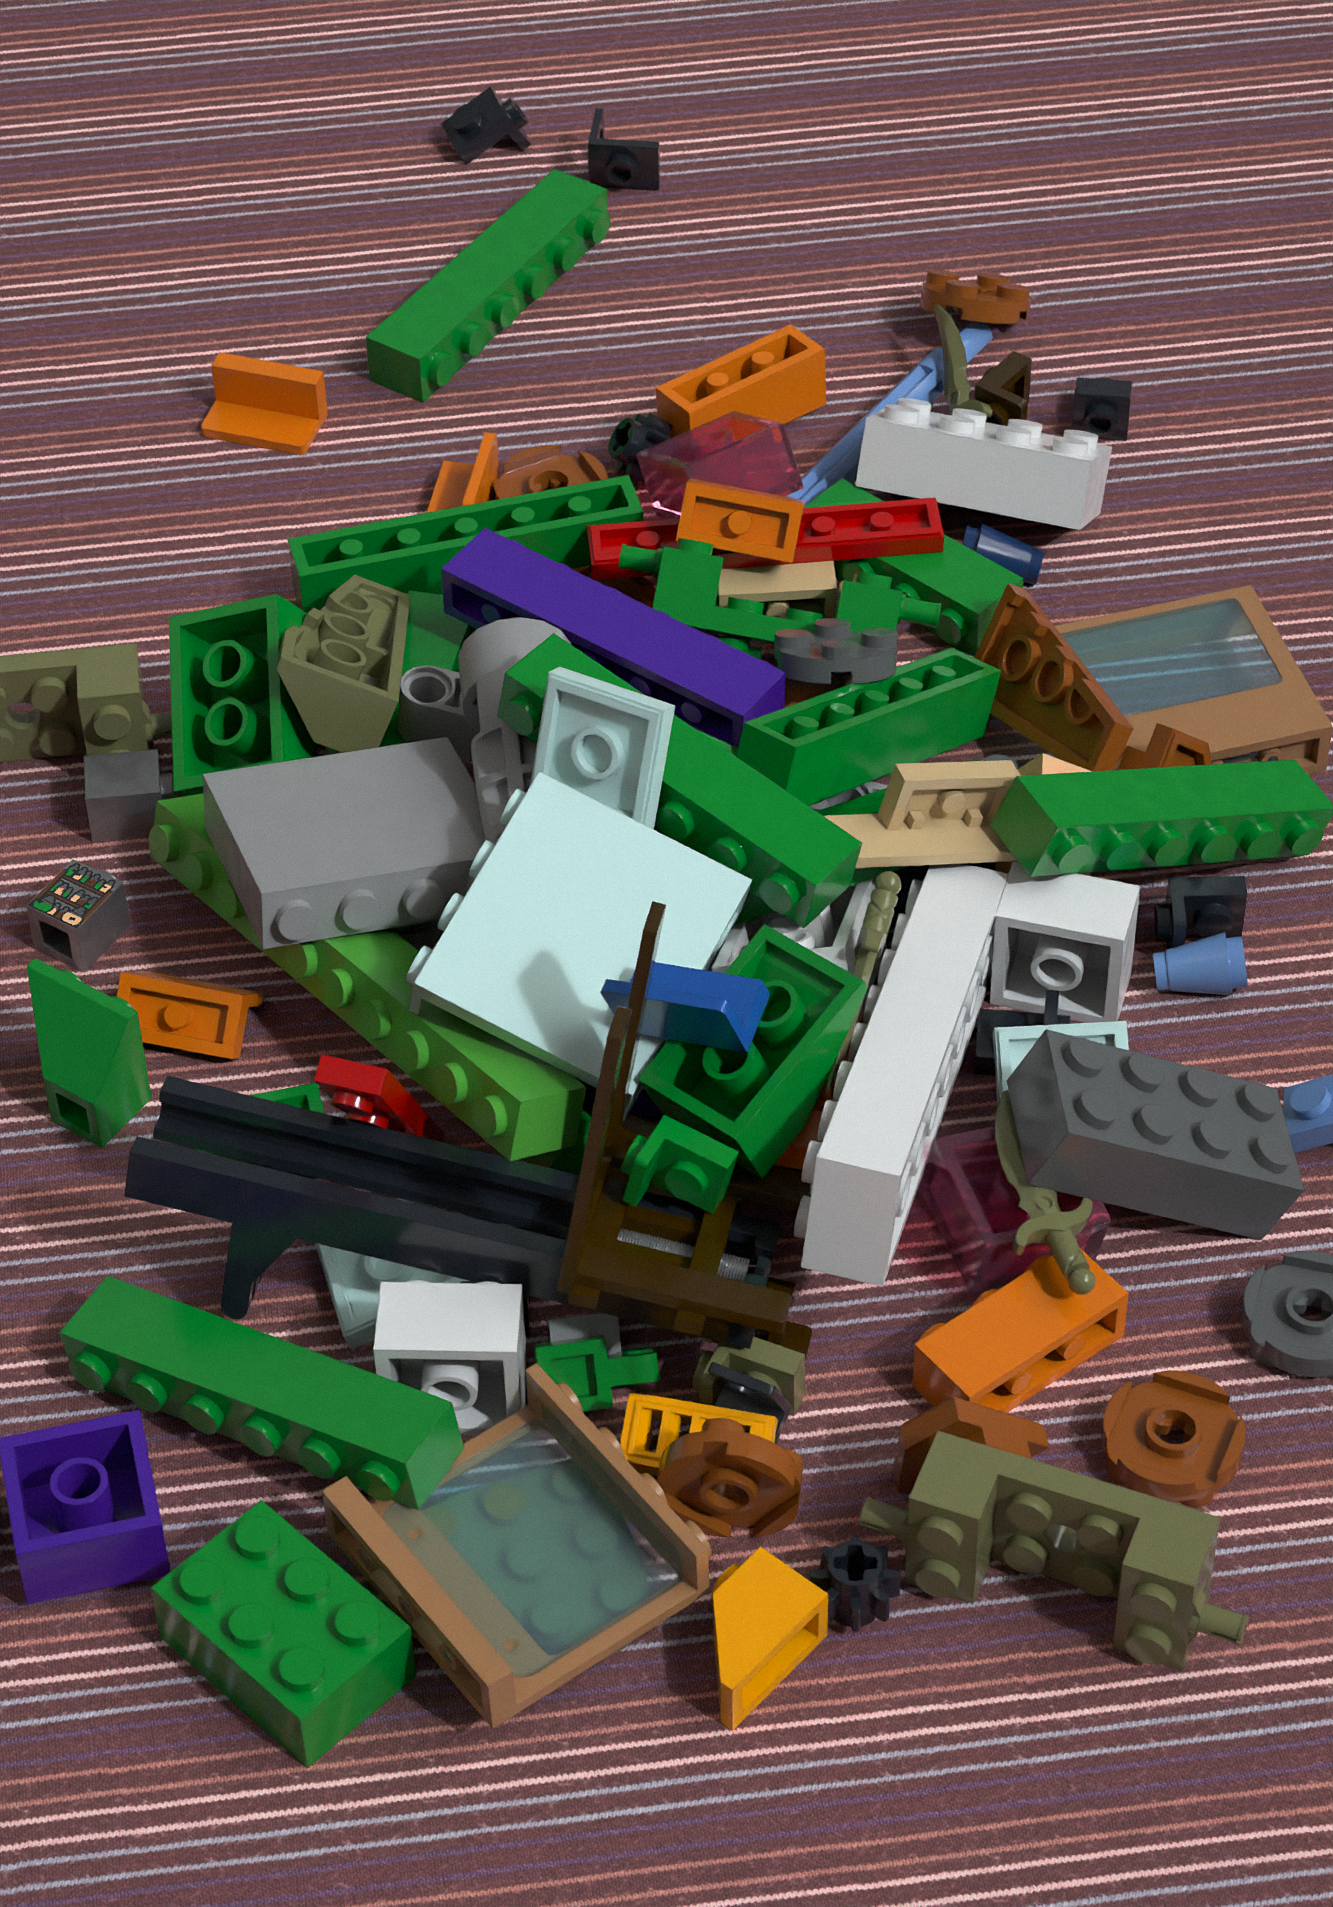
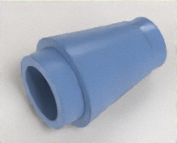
M1223 932L1168 949L1166 952L1153 953L1157 991L1170 990L1173 992L1233 995L1232 989L1248 987L1242 936L1226 938V934Z

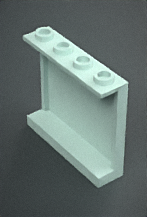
M538 772L527 793L517 788L509 799L500 819V824L506 828L498 842L494 844L486 840L478 851L469 871V876L475 880L465 897L454 893L446 905L437 927L444 931L435 948L432 950L423 946L415 957L406 977V982L413 985L409 1011L418 1015L425 1002L428 1001L597 1088L606 1040L614 1017L613 1012L600 992L606 979L630 983L636 968L642 933L652 901L666 904L655 962L708 971L743 909L752 879ZM640 1034L623 1121H625L643 1089L637 1078L669 1039Z

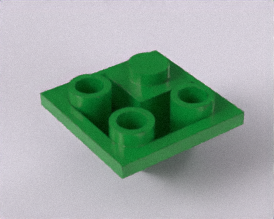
M34 958L27 965V972L51 1121L103 1148L152 1099L138 1011L124 999L117 996L110 997L83 983L72 972L58 970Z

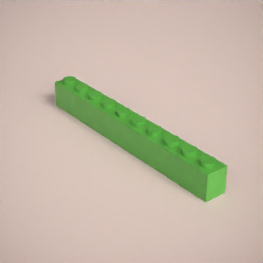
M204 794L157 801L154 826L149 834L150 857L509 1161L576 1145L586 1092L585 1085L574 1076L428 1001L425 1002L418 1015L409 1011L413 985L406 982V977L419 951L391 928L263 949L205 830Z

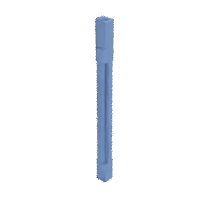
M969 321L958 329L965 348L968 364L993 339L992 331L986 323ZM942 346L932 349L783 496L805 500L806 506L841 478L852 483L857 477L867 417L884 409L885 405H897L898 398L918 399L932 404L944 392Z

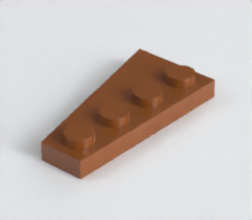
M1007 583L974 658L1001 670L990 713L1060 760L1090 771L1115 770L1117 763L1123 756L1125 746L1134 728L1027 590Z

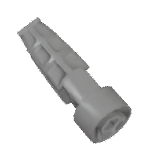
M519 617L492 622L478 628L463 642L458 654L464 719L478 733L472 739L471 754L485 841L488 840L494 844L498 842L506 828L500 824V819L512 794L517 788L526 793L530 788L537 747L535 742L524 735L518 734L506 722L497 717L505 672L553 633L571 644L560 629L542 620Z

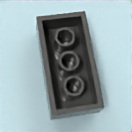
M1048 1029L1043 1032L1007 1079L1029 1185L1259 1240L1266 1236L1304 1191L1277 1088Z

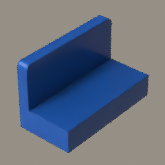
M655 962L640 1034L748 1053L770 993L763 980ZM634 973L630 983L612 979L605 980L600 993L613 1014H615L617 1006L628 1008Z

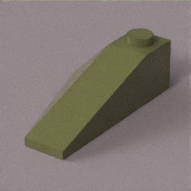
M357 575L352 576L330 594L323 608L320 610L313 608L309 611L301 626L292 625L285 631L281 640L276 668L313 741L324 745L332 754L379 747L399 701L410 595Z

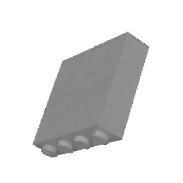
M447 737L203 774L205 830L263 949L440 920L446 905L454 893L465 897L475 880L469 876V871L478 851L485 842L476 785Z

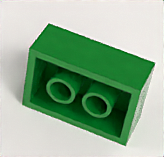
M278 594L169 617L174 792L183 797L203 793V774L317 757V743L313 741L276 669L281 640L285 631L292 625L301 626L307 613Z
M262 1500L151 1587L160 1638L306 1768H309L416 1677L411 1627Z

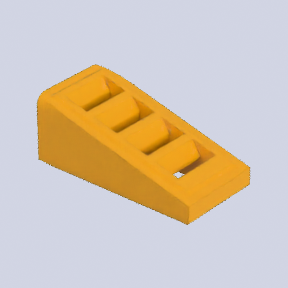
M630 1393L620 1445L625 1459L638 1473L658 1476L661 1456L664 1450L673 1441L678 1439L681 1423L691 1424L689 1433L701 1432L703 1423L709 1419L729 1418L741 1424L745 1431H750V1434L757 1435L774 1443L778 1419L769 1415L660 1396ZM654 1420H661L656 1452H650L649 1447Z

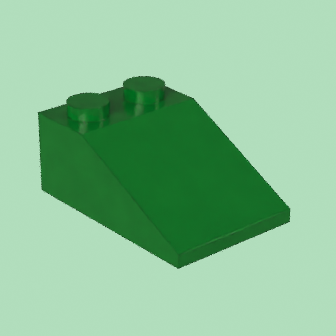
M765 924L724 972V974L763 980L770 993L748 1053L669 1039L637 1078L663 1116L666 1115L739 1151L736 1163L762 1179L805 1127L827 1079V1075L834 1064L868 989L864 980Z

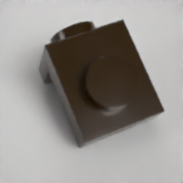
M1013 351L996 367L989 368L981 380L975 384L974 400L986 403L992 409L991 417L986 418L987 423L1008 426L1009 419L1027 420L1030 398L1031 358Z

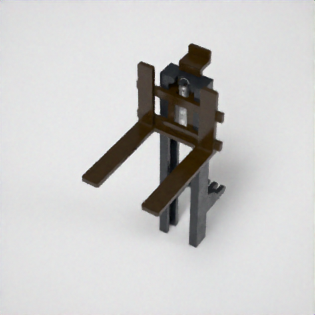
M652 901L642 933L628 1008L617 1006L608 1032L580 1175L518 1160L509 1161L506 1157L167 1076L160 1090L159 1102H161L160 1116L154 1126L153 1139L262 1166L138 1136L129 1152L124 1197L232 1223L221 1299V1310L231 1319H241L246 1316L265 1270L296 1239L476 1283L490 1281L499 1284H522V1293L747 1349H751L755 1329L769 1331L768 1342L805 1354V1361L812 1335V1329L809 1326L787 1321L795 1283L769 1277L781 1224L734 1213L738 1198L798 1212L803 1195L811 1197V1184L801 1181L802 1173L773 1166L762 1179L735 1162L725 1196L713 1214L687 1201L647 1191L636 1207L622 1201L629 1176L621 1172V1166L631 1144L639 1135L638 1133L623 1129L622 1122L666 910V904ZM318 1178V1179H322V1180H326V1181H330V1182H334V1183H338V1184H342V1185H346V1186H351V1187H355V1188H359V1189H363V1190H367V1191H371V1192H375V1193H379V1194H383V1195H388V1196H392V1197H396V1198H400V1199H404V1200H408V1201H412V1202H416V1203H421V1204H425V1205H429V1206H433V1207H437V1208H441V1209H445V1210H449V1211H453V1212H458V1213H462V1214H466V1215H470V1216H474V1217H478V1218H482V1219H486V1220H491V1221H495V1222H499V1223H503V1224H507V1225H511V1226H515V1227H519V1228H523V1229H528V1230H532V1231H536V1232H540V1233H544V1234H548V1235H552V1236H556V1237H560V1238H565V1239H567V1241H566V1240H562V1239H558V1238H554V1237H550V1236H546V1235H542V1234H538V1233H533V1232H529V1231H525V1230H521V1229H517V1228H513V1227L501 1225V1224H496V1223H492V1222H488V1221H484V1220H480V1219H476V1218L464 1216V1215H459V1214H455V1213H451V1212H447V1211H443V1210H439V1209H435V1208H431V1207H426V1206H422V1205H418V1204H414V1203H410V1202H406V1201H402V1200H398V1199H394V1198H389V1197H385V1196H381V1195H377V1194H373V1193H369V1192H365V1191H361V1190H356V1189H352V1188H348V1187H344V1186H340V1185H336V1184H332V1183H328V1182H324V1181H319V1180H315V1179Z

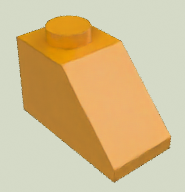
M761 1546L741 1566L733 1564L728 1567L717 1580L711 1595L713 1600V1637L721 1723L732 1731L827 1636L828 1594Z

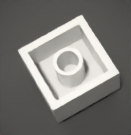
M1013 861L995 915L990 1004L1033 1013H1044L1046 990L1059 991L1057 1015H1068L1070 1020L1083 1023L1118 1021L1132 972L1140 886L1076 873L1030 877L1019 862Z
M422 1280L381 1282L373 1348L376 1374L452 1402L461 1437H476L525 1407L527 1387L525 1370L528 1368L522 1284H499L490 1281L479 1283H430Z

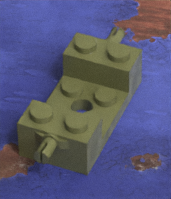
M137 643L0 656V762L80 754L91 756L151 750L154 744L153 738L172 737L171 712L151 714L149 707L146 705ZM25 702L33 704L35 709L29 712H15L8 707L15 703Z
M937 1431L911 1491L908 1510L875 1500L869 1496L861 1512L860 1527H867L900 1538V1542H902L906 1551L905 1583L920 1587L924 1592L935 1597H952L974 1604L993 1559L1006 1563L1014 1570L1024 1574H1041L1076 1585L1084 1592L1094 1596L1117 1598L1118 1605L1113 1649L1128 1653L1136 1660L1146 1664H1163L1183 1671L1198 1632L1235 1643L1238 1646H1241L1245 1636L1249 1615H1243L1208 1604L1220 1523L1219 1516L941 1431Z

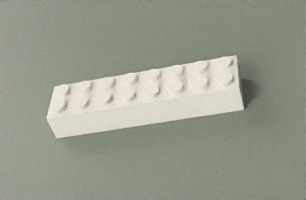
M963 863L937 864L929 866L924 881L913 879L908 894L905 914L900 913L896 923L892 948L886 949L884 952L877 986L872 985L870 988L863 1023L857 1022L850 1044L848 1061L842 1060L834 1087L833 1101L827 1100L824 1105L818 1129V1141L811 1140L806 1152L801 1181L811 1184V1197L803 1195L794 1227V1236L805 1239L801 1263L802 1268L883 1287L992 977L995 915L1009 873Z

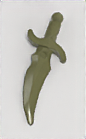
M939 304L934 305L933 311L937 320L943 350L944 396L947 398L950 411L946 415H952L953 409L960 408L983 412L990 418L992 409L988 404L978 400H970L971 385L966 378L967 358L960 332L952 317Z
M889 871L881 873L875 880V889L871 893V901L868 903L855 946L856 962L852 974L864 980L867 986L874 963L882 954L887 932L889 931L894 914V907L898 900L896 894L901 889L900 878L897 874ZM862 1002L834 1064L827 1075L826 1095L836 1079L840 1064L847 1053Z
M1006 1090L1001 1093L995 1115V1140L1001 1166L1007 1180L1019 1193V1207L1025 1210L1031 1218L1020 1226L1013 1241V1251L1017 1255H1022L1028 1244L1041 1243L1048 1245L1062 1274L1068 1280L1069 1288L1075 1294H1088L1095 1287V1276L1089 1270L1090 1266L1083 1252L1080 1251V1246L1074 1236L1084 1229L1092 1212L1093 1203L1089 1198H1083L1076 1210L1061 1212L1057 1203V1191L1028 1184L1009 1091Z

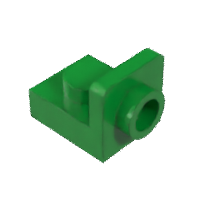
M664 1115L649 1138L640 1134L635 1138L624 1158L621 1172L628 1175L629 1180L622 1201L636 1207L649 1186L653 1184L673 1194L675 1197L713 1214L725 1196L739 1151Z

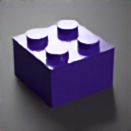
M140 1410L0 1438V1460L16 1557L27 1605L162 1577L171 1572Z

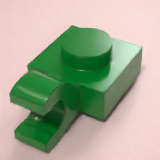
M603 1335L534 1344L536 1363L556 1384L564 1382L573 1390L582 1406L583 1412L613 1408L612 1386L660 1380L657 1354L653 1352L652 1347L630 1349L607 1355L606 1341Z

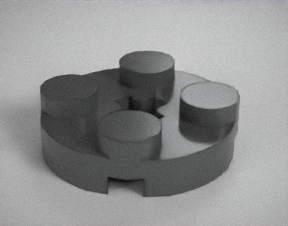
M837 618L815 620L814 631L802 629L775 631L774 636L775 667L784 671L786 678L809 683L831 684V675L852 674L851 684L883 680L893 676L896 672L898 632L888 628H870L861 632L850 631V621Z
M1297 1251L1283 1255L1282 1264L1273 1266L1265 1272V1265H1263L1253 1273L1246 1285L1241 1314L1242 1327L1249 1340V1352L1252 1358L1261 1365L1277 1367L1292 1374L1333 1379V1255L1317 1251ZM1307 1306H1315L1320 1308V1317L1325 1320L1309 1321L1303 1319L1298 1314H1304Z

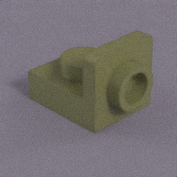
M753 1337L751 1349L719 1342L714 1352L706 1350L702 1354L693 1377V1389L699 1391L700 1404L714 1406L722 1387L708 1373L711 1363L715 1362L775 1386L792 1405L789 1415L795 1416L805 1397V1354L757 1337Z

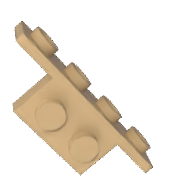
M1012 760L895 764L878 814L828 815L824 817L862 842L856 869L1018 861L992 829L990 823L1015 777L1020 776Z

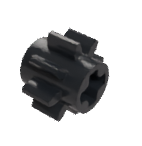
M638 413L635 420L632 418L622 420L613 431L608 445V452L612 456L611 458L619 461L614 473L618 476L629 475L631 482L635 485L640 481L649 485L652 479H664L673 469L679 454L678 444L674 439L668 437L673 425L652 413L648 417Z
M851 1536L850 1540L838 1544L833 1549L827 1546L821 1548L820 1569L809 1572V1581L828 1594V1621L834 1619L844 1626L851 1627L853 1632H858L860 1627L870 1624L876 1618L884 1622L889 1619L890 1598L900 1596L901 1572L887 1569L888 1548L886 1546L876 1548L868 1542L858 1540L857 1536Z

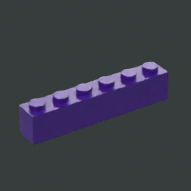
M487 528L480 531L441 568L444 613L476 629L502 619L523 617L542 620L560 629L572 646L644 695L675 705L674 715L694 729L737 748L739 747L744 722L785 708L784 671L764 660L748 655L712 635H707L672 618L665 612L657 611L622 594L615 588L607 587L572 570L565 564L557 563L524 547L519 542L507 539Z

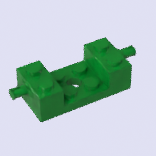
M678 538L676 549L664 547V549L658 548V551L622 544L618 569L623 568L653 574V578H658L653 609L665 612L672 618L694 629L727 636L750 637L749 640L774 644L775 631L782 629L814 631V621L823 619V614L788 608L785 619L762 615L764 603L734 597L728 598L727 608L715 606L724 558L712 556L713 544ZM856 571L853 582L843 580L839 584L833 618L850 621V631L859 632L870 628L896 630L897 623L901 624V621L937 628L941 603L937 604L907 598L903 591L890 589L891 577Z

